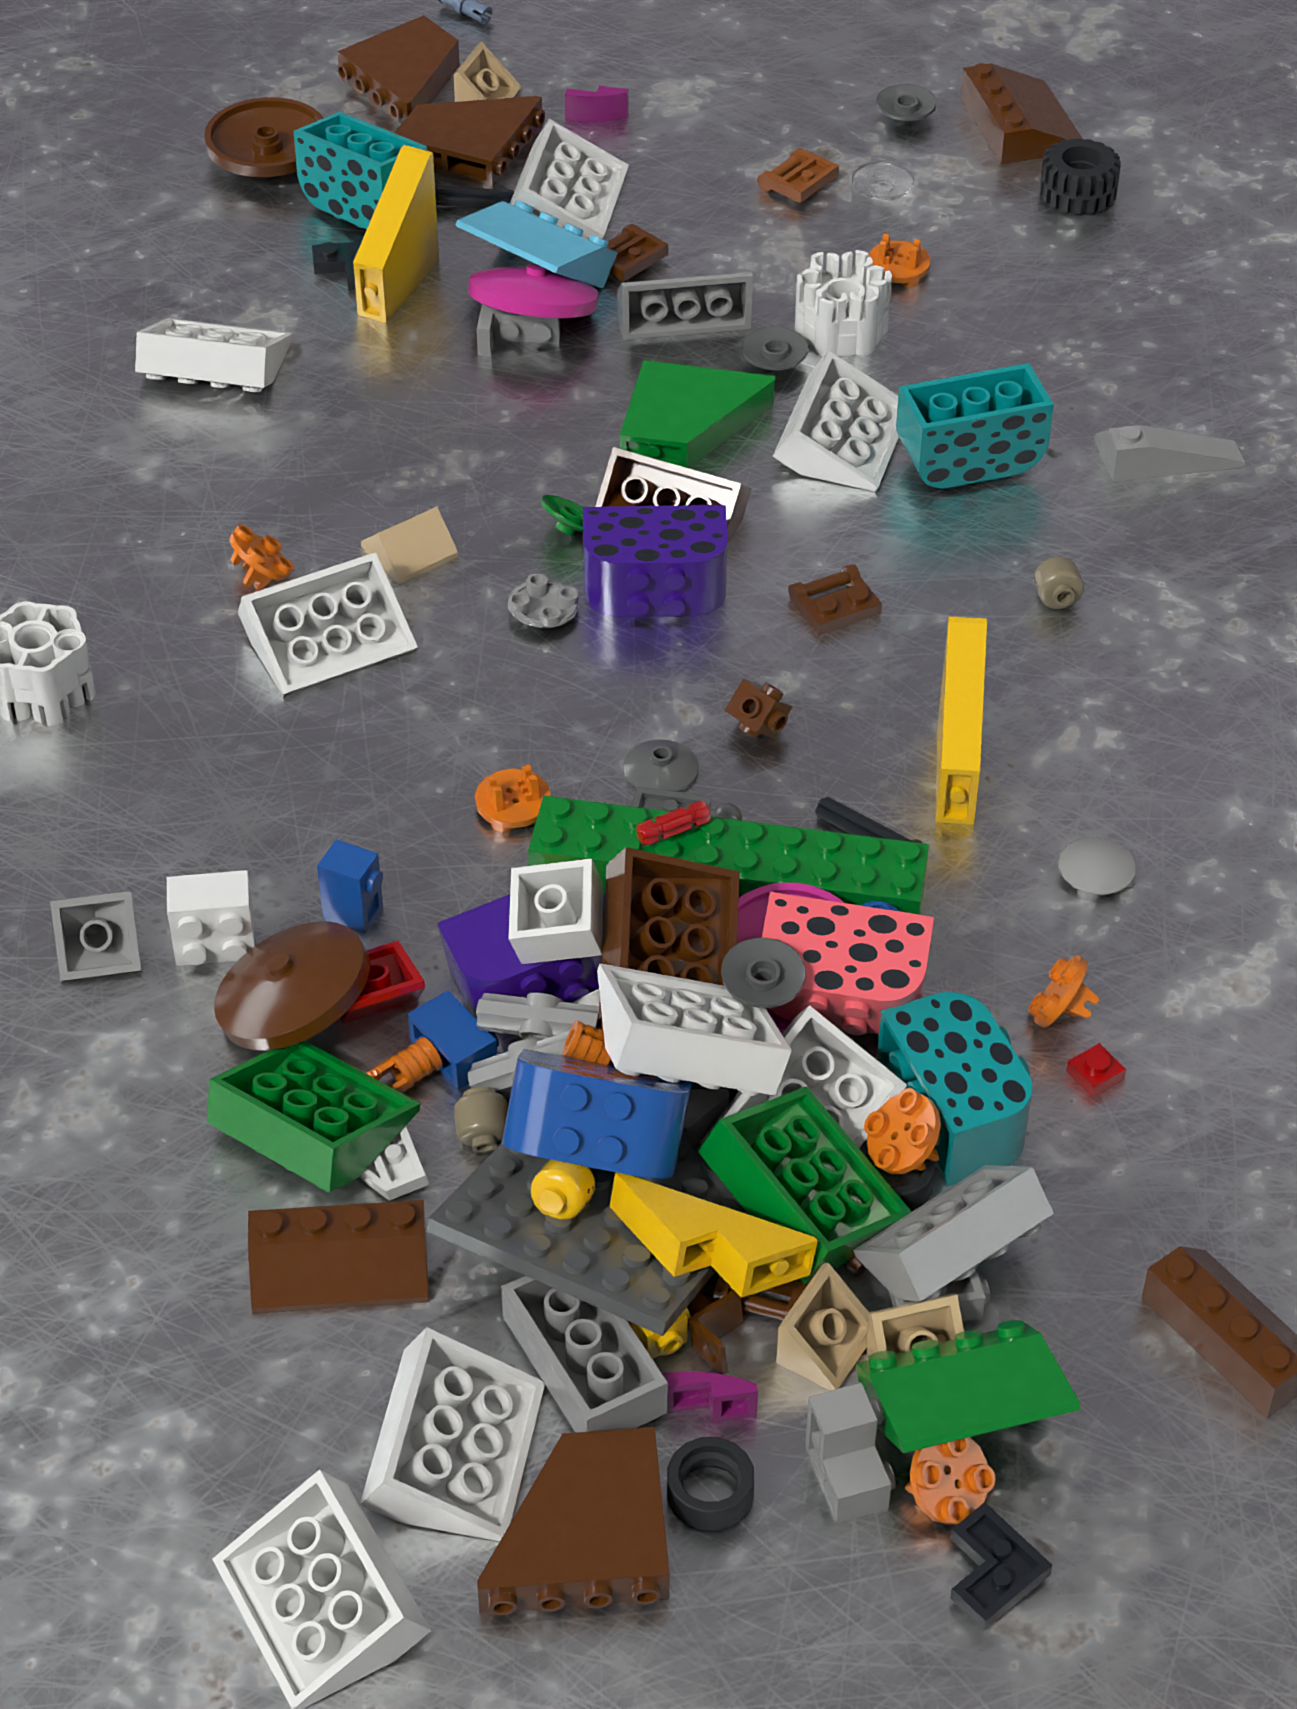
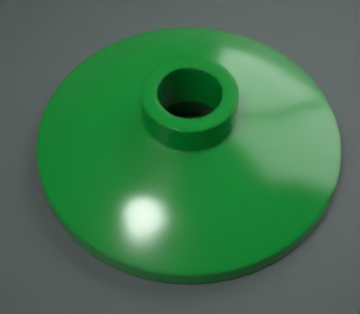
M544 495L540 502L544 509L558 521L556 528L559 531L570 536H574L576 531L583 532L582 506L555 495Z

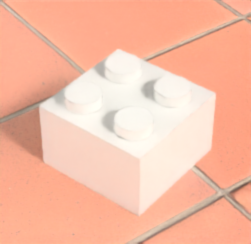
M592 859L511 868L509 941L521 964L602 955L603 882Z
M248 870L167 877V915L176 966L236 962L256 946L255 920Z

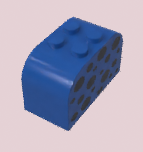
M523 1049L517 1058L502 1144L514 1151L536 1157L638 1177L671 1178L674 1176L677 1166L692 1082L680 1080L678 1083H672L658 1076L643 1073L639 1076H630L620 1072L615 1066Z

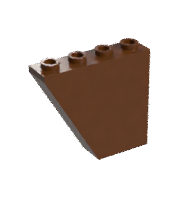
M424 15L337 51V72L339 77L401 124L417 105L431 104L460 66L459 41Z
M539 96L419 104L394 133L427 146V151L433 152L434 173L493 187L498 179L505 175L507 168L513 160L518 158L524 146L530 143L532 136L538 128H542L545 121V111L542 110V97Z
M655 1427L562 1433L477 1580L479 1613L491 1612L495 1615H508L516 1610L529 1609L553 1612L569 1606L587 1605L591 1608H603L611 1603L635 1602L645 1605L655 1603L658 1600L669 1599L670 1573Z

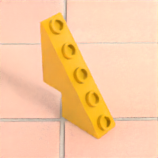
M615 1172L610 1208L674 1277L712 1266L742 1298L811 1274L818 1241L815 1237L631 1175Z

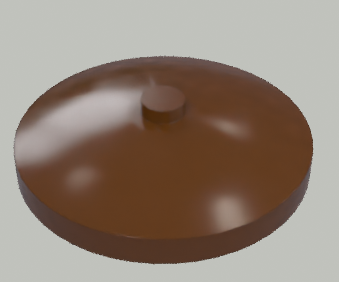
M278 97L244 100L222 109L208 122L204 133L206 151L215 164L235 174L250 177H274L290 174L297 171L294 130L323 119V116L313 107L297 100Z
M325 921L310 922L282 930L250 949L228 971L215 997L214 1012L217 1022L233 1043L251 1050L279 1049L311 1038L337 1021L357 1000L369 976V954L359 936L351 928L339 923Z

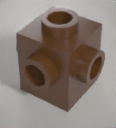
M743 679L724 711L741 722L739 728L748 735L757 739L760 734L775 738L777 733L787 724L788 714L793 706L782 699L784 693L767 682L762 686Z

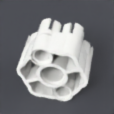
M855 250L854 270H852L853 253L850 251L842 254L841 272H839V256L837 254L828 252L826 271H823V252L813 254L810 260V268L802 271L801 275H797L795 331L800 333L806 339L808 345L821 356H825L828 351L837 356L871 354L875 350L876 345L881 341L883 335L888 331L892 273L889 270L886 271L884 279L885 268L878 265L873 266L872 258L869 257L867 252Z
M24 601L14 604L8 611L0 615V716L3 719L12 721L13 716L10 704L14 703L17 721L26 720L33 713L35 721L42 724L45 722L46 717L47 726H54L62 723L63 717L67 718L70 713L69 705L78 707L85 704L82 687L85 688L87 700H93L96 692L86 637L81 630L77 613L72 607Z

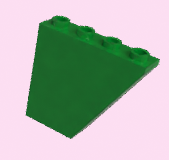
M643 360L620 432V449L690 468L773 407L775 376Z

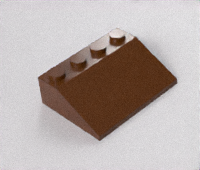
M980 63L963 68L960 99L1001 165L1043 158L1045 151L1054 143H1060V141L1066 139L1073 140V138L1083 139L1044 80L992 63Z
M625 847L606 865L601 964L724 986L721 977L722 962L728 951L737 945L739 871ZM599 1001V1019L602 1020L601 1002Z

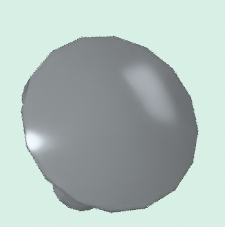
M534 573L527 577L525 583L512 590L508 597V609L514 618L526 625L538 628H552L566 624L575 617L579 609V594L577 589L572 586H564L561 583L548 580L543 574Z
M1099 837L1077 839L1068 844L1059 856L1058 868L1063 879L1073 888H1076L1079 897L1084 900L1093 901L1098 899L1100 895L1117 893L1132 887L1134 884L1136 863L1132 854L1121 844L1110 839Z

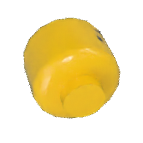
M549 1160L535 1175L531 1184V1197L534 1205L542 1214L560 1220L572 1219L580 1213L591 1200L595 1191V1178L589 1167L556 1160Z

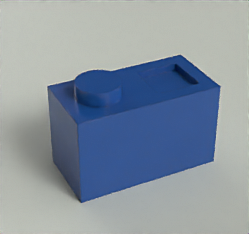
M336 839L317 865L323 920L339 923L365 934L383 908L381 887L383 873L380 871L378 853Z
M448 990L408 1013L410 1040L416 1043V1040L425 1037L433 1044L442 1060L443 1066L439 1071L457 1090L469 1084L467 1072L471 1070L472 1063L497 1055L499 1041L496 1034L489 1031H480L477 1027V1019Z

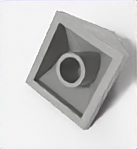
M132 891L93 893L50 901L60 981L142 970Z

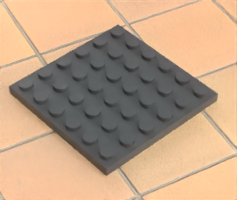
M682 1141L673 1177L658 1179L634 1176L748 1214L698 1153L699 1150L686 1145ZM502 1143L428 1218L427 1232L661 1336H664L716 1272L712 1266H708L674 1277L610 1208L615 1172L589 1167L595 1178V1191L591 1200L572 1219L560 1220L542 1214L532 1200L531 1184L535 1175L551 1159L520 1153L505 1147Z

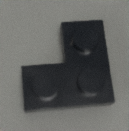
M362 240L344 243L325 242L312 245L314 274L346 272L348 291L356 290L353 261Z
M985 1502L952 1528L950 1539L978 1567L951 1589L950 1599L983 1630H986L1051 1575L1053 1565Z

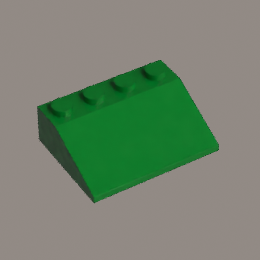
M304 1040L291 1046L269 1050L210 1078L206 1122L330 1193L358 1178L420 1111L421 1103Z
M807 1086L721 1118L698 1151L749 1215L813 1236L818 1240L811 1274L800 1278L804 1284L812 1280L824 1263H829L834 1270L855 1257L853 1249L911 1213V1210Z
M1021 1320L1002 1322L998 1324L997 1330L985 1333L978 1330L963 1331L955 1335V1340L938 1343L934 1340L921 1341L913 1344L912 1350L897 1354L894 1351L875 1352L868 1356L869 1360L855 1363L859 1383H862L868 1399L874 1398L879 1406L882 1424L877 1426V1428L903 1453L1081 1410L1080 1401L1042 1334Z

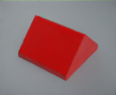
M399 940L367 950L370 958V971L367 982L354 1004L340 1017L341 1024L419 999L425 989V982Z

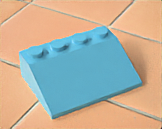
M516 200L515 205L504 201L458 219L456 222V227L556 274L600 288H604L618 252L607 248L608 241L592 234L590 239L582 236L583 229L566 223L565 227L557 225L559 218L542 211L540 216L533 214L534 207L519 200Z

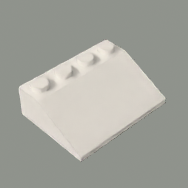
M549 119L533 143L510 204L515 205L516 200L533 206V214L540 216L542 211L559 218L557 225L565 227V224L569 223L583 229L582 236L590 239L591 234L603 238L629 165Z
M166 318L137 332L135 372L146 373V378L154 380H164L166 376L178 377V382L196 384L198 380L210 381V386L228 388L230 384L242 385V390L260 392L262 388L274 382L293 341V333Z
M828 351L809 374L772 457L800 475L875 492L879 487L899 438L896 430L898 395L831 351Z
M376 552L241 597L238 615L251 645L282 696L418 649Z
M599 964L597 974L605 1049L615 1068L620 1072L630 1076H639L641 1073L655 1075L672 1083H678L680 1080L697 1082L709 1089H719L720 1086L733 1088L750 1096H757L759 1093L776 1095L792 1050L765 1008L752 1007L741 1003L723 985Z
M809 1005L792 1020L782 1033L792 1052L776 1095L759 1093L757 1096H750L738 1091L699 1142L701 1145L704 1144L721 1118L807 1086L855 1145L860 1148L868 1137L864 1130L865 1120L868 1115L878 1111L891 1097L900 1094L907 1084Z
M426 1327L403 1351L360 1505L399 1523L500 1541L512 1520L545 1383L532 1375Z
M320 1469L212 1559L292 1709H304L396 1661L432 1631L348 1484Z

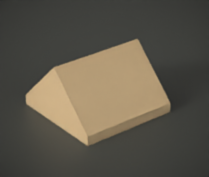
M480 42L454 73L455 102L513 98L522 87L483 42Z
M434 507L361 541V547L368 554L377 553L383 569L398 584H402L458 558L457 548L438 507Z
M824 1263L819 1268L779 1325L776 1363L831 1391L841 1386L867 1347L869 1312L829 1263Z
M949 1294L921 1302L918 1301L870 1312L866 1340L868 1356L879 1351H894L895 1354L912 1350L913 1344L921 1341L934 1340L938 1343L955 1340V1335L964 1331L957 1294Z

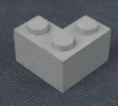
M862 1383L809 1396L805 1448L836 1524L889 1509L890 1492L892 1489H895V1478L892 1468L887 1461H881L877 1452L879 1450V1441L876 1431L877 1426L882 1424L880 1409L874 1398L868 1399Z

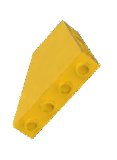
M403 145L399 151L353 261L357 313L359 316L387 323L439 261L433 152Z
M948 617L937 732L936 823L974 825L981 763L987 618Z

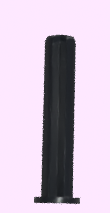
M435 187L436 206L490 207L502 201L510 203L514 191L509 189Z
M830 797L821 798L815 810L817 817L849 834L922 843L919 839L910 840Z

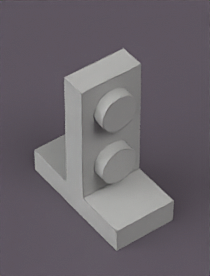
M482 304L476 329L478 355L491 356L494 340L559 344L560 318L520 315Z

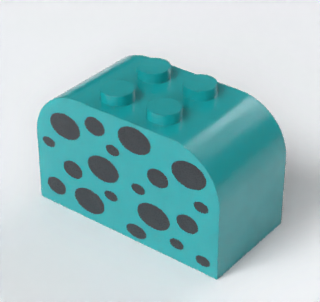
M340 111L294 130L297 176L307 199L315 207L334 215L335 218L344 219L359 228L365 229L369 226L401 147L407 145L427 151V146Z
M1025 363L899 386L896 430L920 477L926 484L935 488L963 486L1018 475L1034 467L1043 458L1049 446L1054 404L1031 365Z
M941 992L910 1001L902 1006L881 1010L877 1061L906 1083V1088H912L931 1099L939 1110L941 1127L938 1141L934 1147L937 1150L939 1159L936 1161L935 1166L947 1187L958 1183L984 1165L1009 1166L1015 1162L1024 1148L1032 1096V1081L1025 1059L1022 1056H1017L1011 1046L1007 1030L1003 1026L999 1027L988 1008L979 1000L969 995L957 992Z

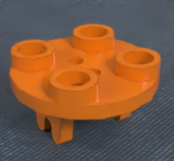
M883 233L880 244L873 247L868 253L869 257L873 260V266L878 265L885 268L884 279L885 272L889 270L892 273V283H901L906 287L917 286L920 283V279L930 270V256L921 247V240L914 239V243L890 241V234Z
M238 524L230 535L229 541L235 550L230 560L234 566L241 562L242 567L248 570L243 579L246 587H250L254 583L256 590L260 591L272 579L278 581L287 580L294 571V564L280 552L282 545L274 537L266 534L262 538L243 524Z
M528 764L522 766V769L499 770L485 777L477 787L475 803L478 813L487 822L491 823L494 830L508 832L512 828L525 827L535 823L543 795L551 796L549 785L541 776L533 773L531 765Z
M1080 955L1072 957L1069 961L1061 957L1053 965L1048 975V978L1052 981L1044 993L1039 992L1033 998L1028 1007V1012L1034 1016V1022L1042 1028L1048 1027L1062 1013L1071 1017L1081 1016L1089 1018L1091 1016V1012L1084 1007V1003L1088 1001L1091 1004H1098L1099 997L1082 983L1088 966L1086 959Z
M906 1088L900 1094L891 1097L878 1111L868 1115L864 1124V1130L868 1134V1154L877 1167L890 1174H905L914 1169L924 1170L926 1168L924 1162L926 1159L933 1162L939 1159L937 1150L934 1147L938 1141L941 1123L939 1110L934 1102L912 1088Z
M971 1437L916 1450L911 1463L910 1482L905 1486V1489L913 1494L916 1504L931 1520L946 1525H957L985 1502L987 1493L995 1485V1473L987 1465V1460L980 1446Z

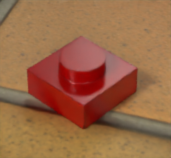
M1100 1043L1068 1060L1066 1068L1069 1075L1092 1098L1125 1080L1126 1069Z

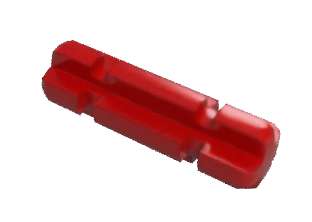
M699 800L689 804V809L687 810L685 807H681L655 817V822L651 819L641 822L636 826L637 837L642 845L647 846L658 842V837L660 836L662 839H666L692 829L691 824L697 827L708 823L711 820L709 807H707L704 801Z

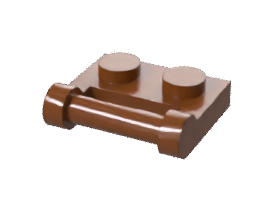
M797 148L790 154V158L772 171H765L759 175L757 183L763 191L774 190L791 200L802 203L838 177L839 165L803 148Z

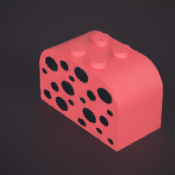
M770 892L762 938L775 939L792 947L802 958L806 974L803 988L793 1000L784 1005L769 1009L776 1015L792 1021L810 1005L834 1026L841 1028L848 1034H879L881 1010L902 1006L910 1001L922 998L934 917Z

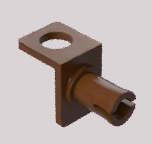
M700 1290L687 1306L690 1314L688 1322L692 1349L718 1374L726 1375L728 1373L726 1351L723 1342L719 1338L743 1323L741 1297L733 1290L713 1302ZM708 1345L713 1349L715 1356L710 1352L707 1347Z

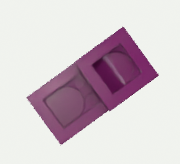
M599 85L597 92L567 88L564 95L565 121L607 122L628 118L629 89Z
M679 1371L662 1373L668 1382L667 1413L709 1408L712 1423L757 1417L758 1389L757 1384L712 1372Z

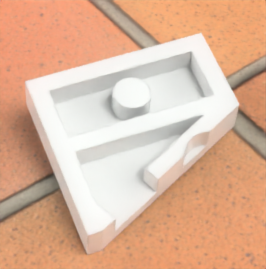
M406 1126L358 1177L389 1201L429 1185Z

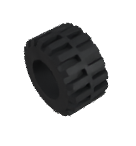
M1073 138V140L1066 139L1060 141V143H1054L1045 151L1043 156L1040 195L1043 196V200L1046 203H1050L1051 207L1061 209V211L1066 213L1092 214L1095 211L1105 210V207H1110L1117 197L1121 168L1118 153H1114V149L1105 146L1104 143L1095 142L1091 139Z

